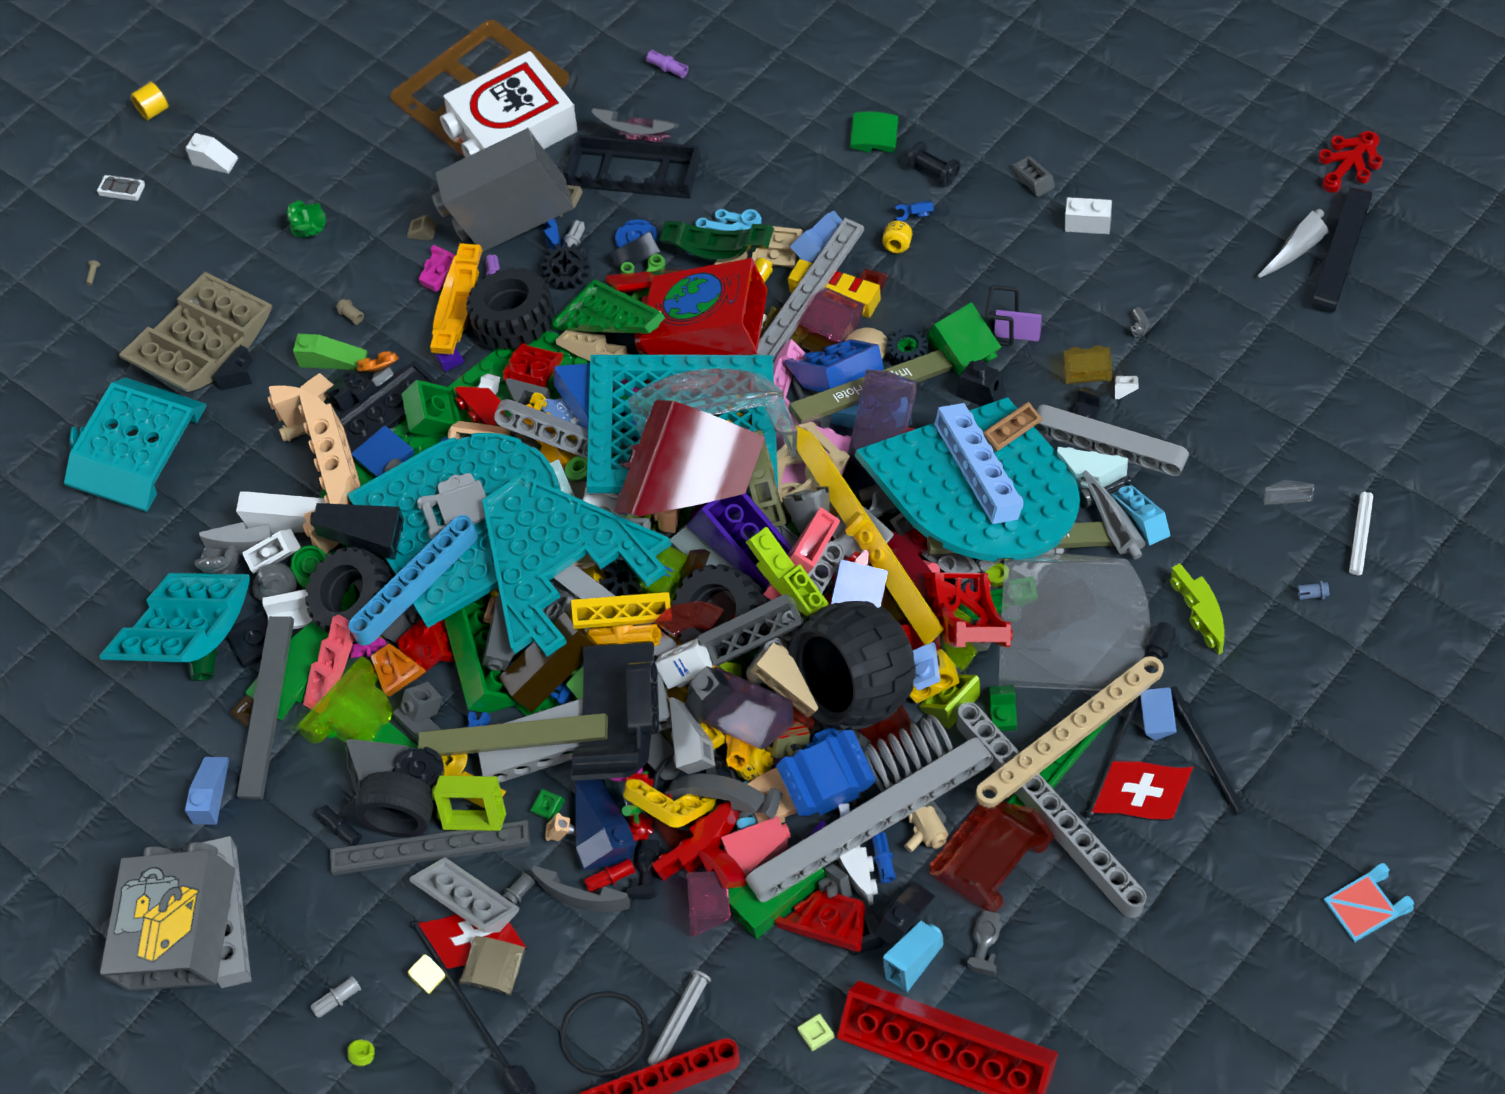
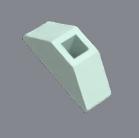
M1058 447L1057 456L1067 464V468L1074 475L1077 486L1080 488H1089L1083 475L1085 470L1103 487L1127 475L1128 458L1118 455L1099 454L1094 451L1075 450L1070 447Z

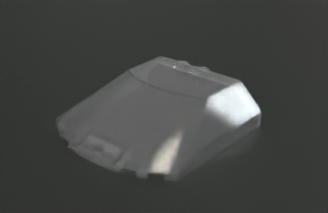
M1044 553L1036 557L1019 560L1005 558L1001 618L1011 623L1013 638L1010 647L1000 646L999 686L1014 685V687L1101 691L1143 659L1146 653L1145 646L1149 639L1150 629L1148 600L1138 574L1127 559L1061 553Z

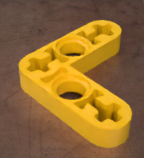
M637 779L628 780L623 792L624 798L671 827H682L711 811L717 799L686 794L673 801L653 787Z

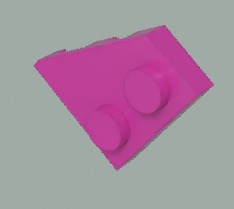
M433 245L431 247V258L426 260L425 269L421 272L419 281L422 286L437 292L445 283L455 254Z

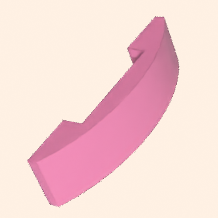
M792 339L786 342L773 363L775 410L782 413L788 412L790 402L786 399V395L793 376L785 360L790 358L801 360L804 359L805 354Z

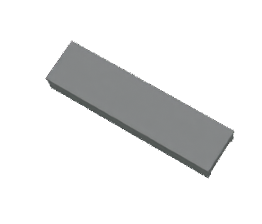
M658 674L659 722H667L659 724L658 732L672 728L669 711L670 704L666 692L667 687L660 674ZM583 698L507 723L582 716ZM579 743L479 752L483 776L494 777L493 775L503 773V775L497 776L499 783L572 760L573 752L570 754L562 753L574 751L575 747L579 746ZM547 758L550 759V760H548V761L539 762V761L542 760V759H547ZM521 766H527L523 769H516Z

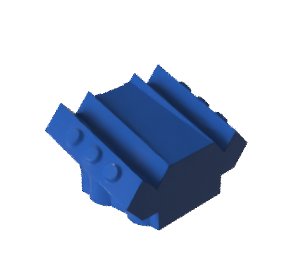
M843 730L837 737H827L819 744L808 749L799 750L793 757H784L776 765L799 816H810L817 812L819 816L838 808L841 804H846L859 798V793L868 789L876 781L852 730Z

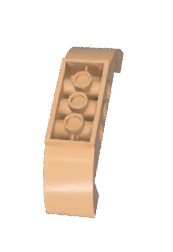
M270 386L271 396L268 397V401L272 410L275 409L278 420L284 421L287 428L303 423L307 435L311 436L312 440L308 442L312 453H316L317 458L314 459V463L318 472L321 471L322 476L319 477V481L323 490L327 492V495L324 496L325 502L329 504L353 505L347 494L361 487L344 427L331 404L326 405L314 394L297 387ZM315 510L305 513L306 523L303 524V528L307 537L311 538L313 546L319 547L325 554L328 553L339 543L317 536L314 527L310 524L311 513L315 512Z

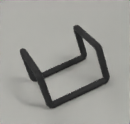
M992 285L989 289L984 314L989 319L988 328L990 331L992 330L994 319L1009 321V342L997 341L1000 345L1012 346L1014 344L1013 318L996 315V310L991 311L990 314L989 312L994 290L1015 292V312H1019V289L1017 287Z

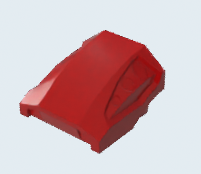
M522 343L514 351L507 367L503 371V379L506 381L507 378L545 388L554 373V366L561 364L563 353H556Z

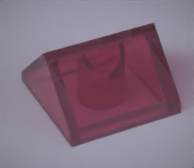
M715 871L687 873L690 936L695 937L730 920L728 888H723Z

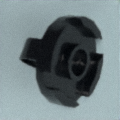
M424 746V749L409 748L402 752L395 762L396 773H403L418 778L428 784L430 788L436 786L439 776H444L445 772L442 757L430 747Z

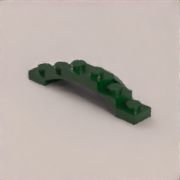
M665 221L659 241L663 244L676 245L680 249L705 260L725 262L737 259L745 252H755L756 248L768 249L774 228L770 224H752L751 228L744 230H715L685 224L683 221Z

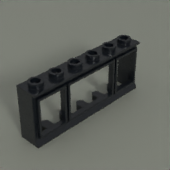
M576 134L564 170V176L567 185L580 186V188L691 199L692 188L699 163L701 162L699 146ZM582 154L605 157L598 179L591 178V174L588 171H584L581 177H575ZM612 158L662 162L656 185L653 184V180L649 177H646L643 183L633 182L632 177L629 175H625L623 181L612 180L611 175L608 174ZM670 163L689 165L684 187H676L672 180H665Z

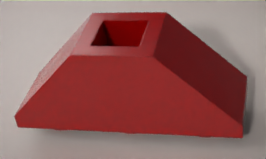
M458 386L454 389L457 396L455 399L456 404L461 410L465 409L468 412L467 414L473 423L500 426L496 423L494 416L501 400L490 388Z

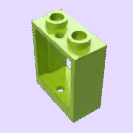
M439 776L436 786L432 788V799L436 801L437 818L441 820L443 830L501 831L506 817V810L498 777ZM449 797L483 798L486 811L452 810Z

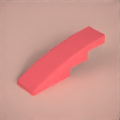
M339 614L332 617L329 636L327 639L322 640L318 661L311 664L303 703L304 706L320 715L325 714L337 689L354 640V636L348 626L350 620Z

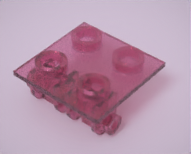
M632 117L627 119L629 123L648 125L647 118ZM653 119L649 120L650 127H653ZM619 132V134L626 135L625 139L632 140L643 139V136H645L646 141L659 142L664 141L665 137H670V135H665V132L657 134Z

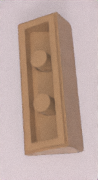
M1027 402L984 431L983 435L988 444L992 446L993 451L997 452L1040 423L1043 419L1032 405Z

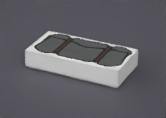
M105 175L97 192L99 196L138 201L145 184L143 180Z

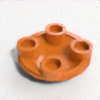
M385 351L379 353L376 359L364 358L358 360V367L356 369L362 372L380 371L395 363L399 356L396 353Z

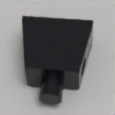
M983 360L970 361L961 375L956 397L980 406L1003 399L1006 392L1000 371L987 366V363Z

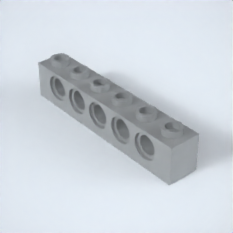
M231 836L203 842L215 846L218 849L217 856L235 868L225 933H230L224 937L217 982L221 988L250 982L251 972L237 847ZM233 954L231 958L224 960L226 956Z

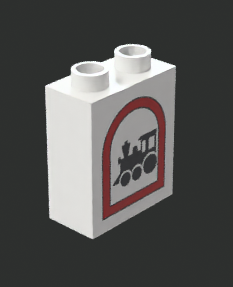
M531 51L444 95L447 113L440 116L442 126L451 139L460 136L464 141L461 147L465 157L475 154L526 128H529L544 149L577 132L574 104Z

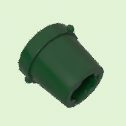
M216 648L206 656L188 662L190 678L192 680L206 681L214 678L217 657Z

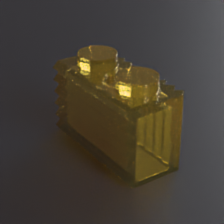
M1096 345L1086 349L1073 347L1069 350H1064L1063 362L1067 384L1112 380L1110 347Z

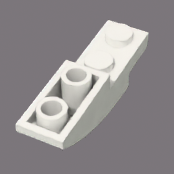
M849 803L839 805L840 818L850 812ZM859 845L839 857L838 860L843 872L848 875L849 883L868 905H874L873 895L878 894L876 879L870 880L869 873L874 871L872 856L867 857L866 847L860 848Z

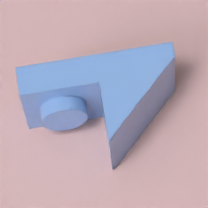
M932 642L913 650L916 666V677L913 679V684L919 691L940 682L936 644Z

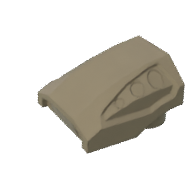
M475 935L460 984L466 985L467 983V985L490 989V991L495 990L498 993H505V995L511 996L520 970L525 947Z

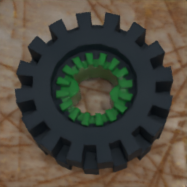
M904 327L900 328V333L895 330L893 336L890 335L889 341L887 340V352L890 363L896 366L928 354L927 337H924V333H919V329L916 328L912 331L911 327H907V331H904ZM911 347V351L905 352L904 348Z

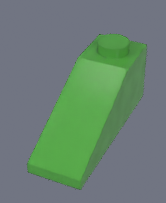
M298 334L293 350L299 367L357 370V361L366 358L368 353L367 350L316 334Z

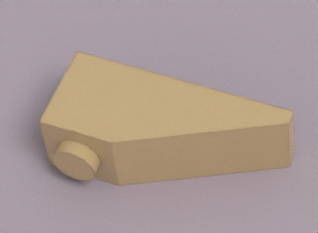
M773 642L758 659L750 672L809 718L817 711L818 706L793 657L789 655L786 648Z

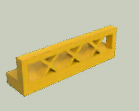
M669 592L571 600L573 629L672 621Z

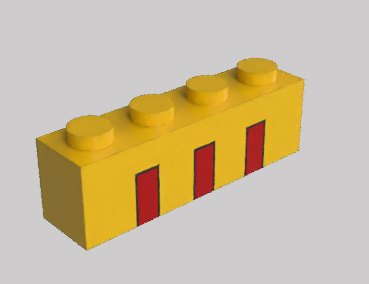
M799 259L788 277L790 292L793 293L813 263ZM836 271L815 302L824 303L836 309H842L857 316L870 319L881 300L880 285Z

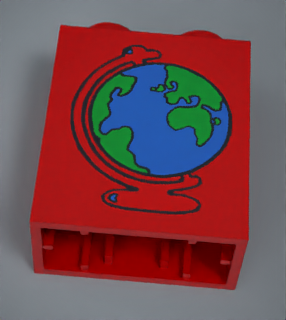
M748 258L653 276L649 295L642 298V303L661 311L665 319L657 329L649 334L635 333V344L638 352L641 355L757 354L768 288L753 259Z

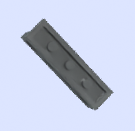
M784 594L699 635L698 638L701 645L708 648L714 666H719L796 629V627L803 626L804 623L794 598ZM791 610L795 622L789 625L781 624L780 620L783 613ZM766 621L772 623L773 626L770 634L766 636L758 634L762 623ZM744 632L752 634L747 645L742 647L736 644L740 634ZM723 642L729 644L726 655L718 658L715 646Z

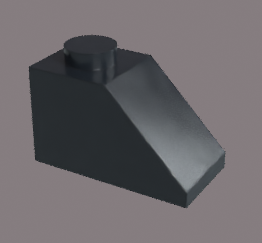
M706 666L689 683L685 706L697 723L701 724L735 689L722 672Z

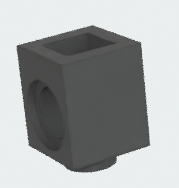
M429 682L405 689L400 708L413 722H417L437 715L442 696Z

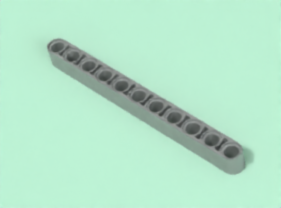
M966 702L959 707L956 720L957 729L967 740L976 737L980 739L994 758L990 766L995 772L1020 753L976 704ZM996 752H1001L1005 755H998ZM1037 774L1014 792L1124 916L1128 918L1140 916L1147 898L1143 888L1040 774ZM1028 788H1033V789H1036L1037 791H1036V792H1033V791L1028 790ZM1049 806L1052 807L1053 810H1048L1044 807ZM1061 825H1068L1070 828H1063ZM1078 843H1083L1087 847H1081ZM1094 862H1101L1104 866H1098ZM1111 881H1118L1121 885H1115ZM1128 900H1135L1138 904H1132Z
M976 737L968 740L753 870L747 876L746 882L760 902L772 899L981 772L992 763L993 756L979 738Z

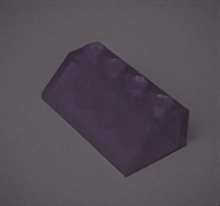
M866 369L848 451L849 458L856 466H862L855 457L857 449L908 432L918 386L916 381L890 371Z
M718 667L713 668L722 672L735 690L703 723L761 750L794 725L792 700Z

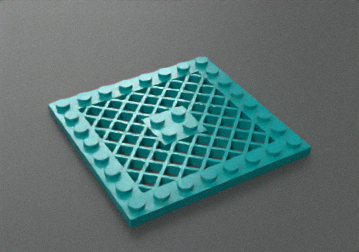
M590 355L587 493H621L629 470L618 464L622 461L628 462L632 444L639 445L649 418L643 414L647 411L651 412L656 400H668L667 397L670 395L674 397L672 401L685 404L713 415L717 411L722 414L719 418L726 421L729 419L733 424L752 432L762 429L778 489L773 355ZM623 379H626L628 383L624 385L621 383V381ZM648 379L651 381V383L647 385L644 383V381ZM671 379L674 383L670 385L667 381ZM694 379L697 383L693 385L690 381ZM717 379L720 383L716 385L713 381ZM738 379L743 381L741 385L736 383ZM635 387H637L638 389H640V390H639L638 392H636V393H635L634 391H632V389L635 388ZM660 387L663 391L658 393L655 389ZM683 387L686 391L681 393L678 389ZM706 387L709 391L704 393L701 389ZM729 387L732 391L727 393L724 389ZM625 395L628 397V399L623 401L622 399H620V397ZM648 395L651 399L646 401L643 397ZM694 395L698 399L693 401L690 399V397ZM717 395L721 399L716 401L713 399V397ZM740 395L744 399L739 401L736 399V397ZM637 403L640 407L634 409L632 405ZM705 403H706L707 405H709L710 407H708L707 409H705ZM729 403L733 407L727 409L724 406ZM625 411L626 413H628V415L622 417L620 413ZM742 412L745 415L740 418L736 414ZM635 419L640 422L636 426L631 423ZM625 428L628 431L623 434L619 430ZM637 436L639 440L634 442L631 438ZM623 444L628 447L624 451L619 448ZM748 484L746 493H751V492H750V488H749V484Z

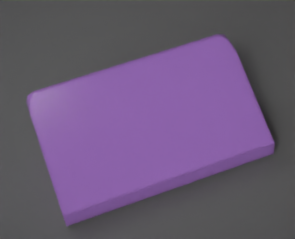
M996 310V315L1013 318L1014 339L1039 341L1042 323L1041 314ZM995 320V337L1009 338V321Z

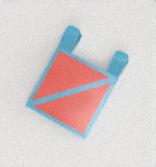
M1384 863L1379 864L1368 874L1324 899L1354 942L1397 917L1410 913L1414 908V902L1409 896L1402 898L1393 906L1376 884L1389 876V868Z

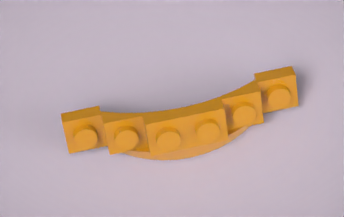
M459 244L457 255L453 258L434 317L433 339L430 346L432 353L453 354L456 343L461 340L463 330L467 329L469 316L466 309V301L472 287L475 288L478 279V264L482 253L481 245Z

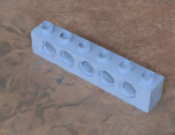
M964 403L939 407L934 425L991 523L996 524L1018 520L1023 508V499L1018 495L1012 480L1005 473L1002 463L998 461L993 453V448L986 441L983 431L977 426L973 414L969 412Z

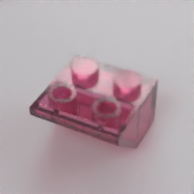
M825 287L815 295L800 325L806 327L810 332L822 334L829 340L840 343L859 327L865 304Z

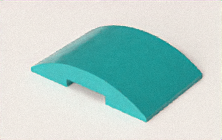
M169 573L147 598L148 610L132 628L123 627L99 655L100 659L191 662L206 656L224 640L234 625L245 600L250 580L249 574Z

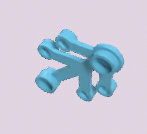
M719 209L715 213L716 222L708 221L706 218H699L696 221V226L702 228L744 230L751 228L752 224H761V216L752 209L746 210L742 214ZM728 220H729V221L736 222V223H733V224H731V225H729V224H724V223H726Z

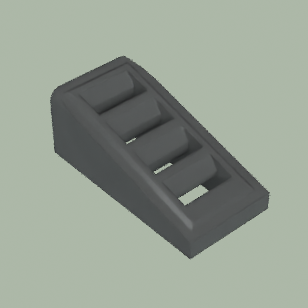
M1031 156L1012 165V169L1037 197L1054 189L1053 175Z

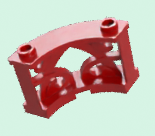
M925 573L927 604H932L934 615L944 628L942 631L944 635L943 640L953 647H966V642H995L1003 647L1011 646L1013 638L1011 623L1002 619L994 607L990 594L991 584L988 573ZM944 578L957 579L955 586L944 581ZM961 579H973L974 592L970 589L971 582L966 585L963 592L961 590ZM952 599H954V604L949 605V603L951 604ZM960 603L979 617V621L974 626L954 615Z

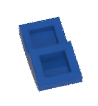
M553 218L544 223L546 228L544 233L547 245L555 250V244L558 243L561 247V241L556 221Z

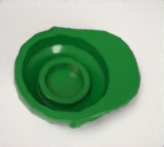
M312 545L304 546L298 549L292 557L290 569L303 588L310 584L311 579L309 577L312 572L316 571V565L320 561L326 560V554L319 547Z

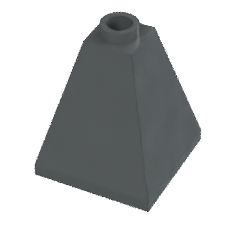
M354 739L346 740L347 769L357 798L365 777L376 772H395V762L402 752L409 749L408 746Z

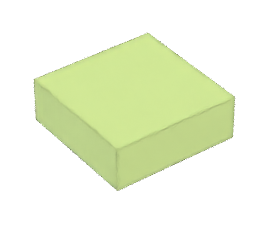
M820 1014L797 1027L798 1032L811 1051L816 1050L834 1038L833 1032Z

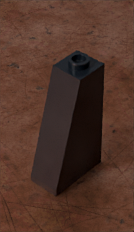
M316 503L315 512H312L310 516V524L314 527L317 536L351 547L363 548L372 554L388 559H396L404 523L400 507Z

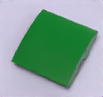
M880 112L854 113L852 117L850 148L868 153L871 152L872 148L893 153L896 147L898 116Z

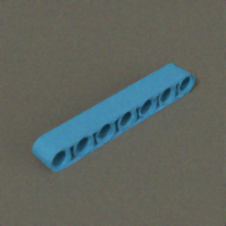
M460 515L454 518L351 618L348 626L358 644L369 645L374 642L475 543L478 533L469 516Z

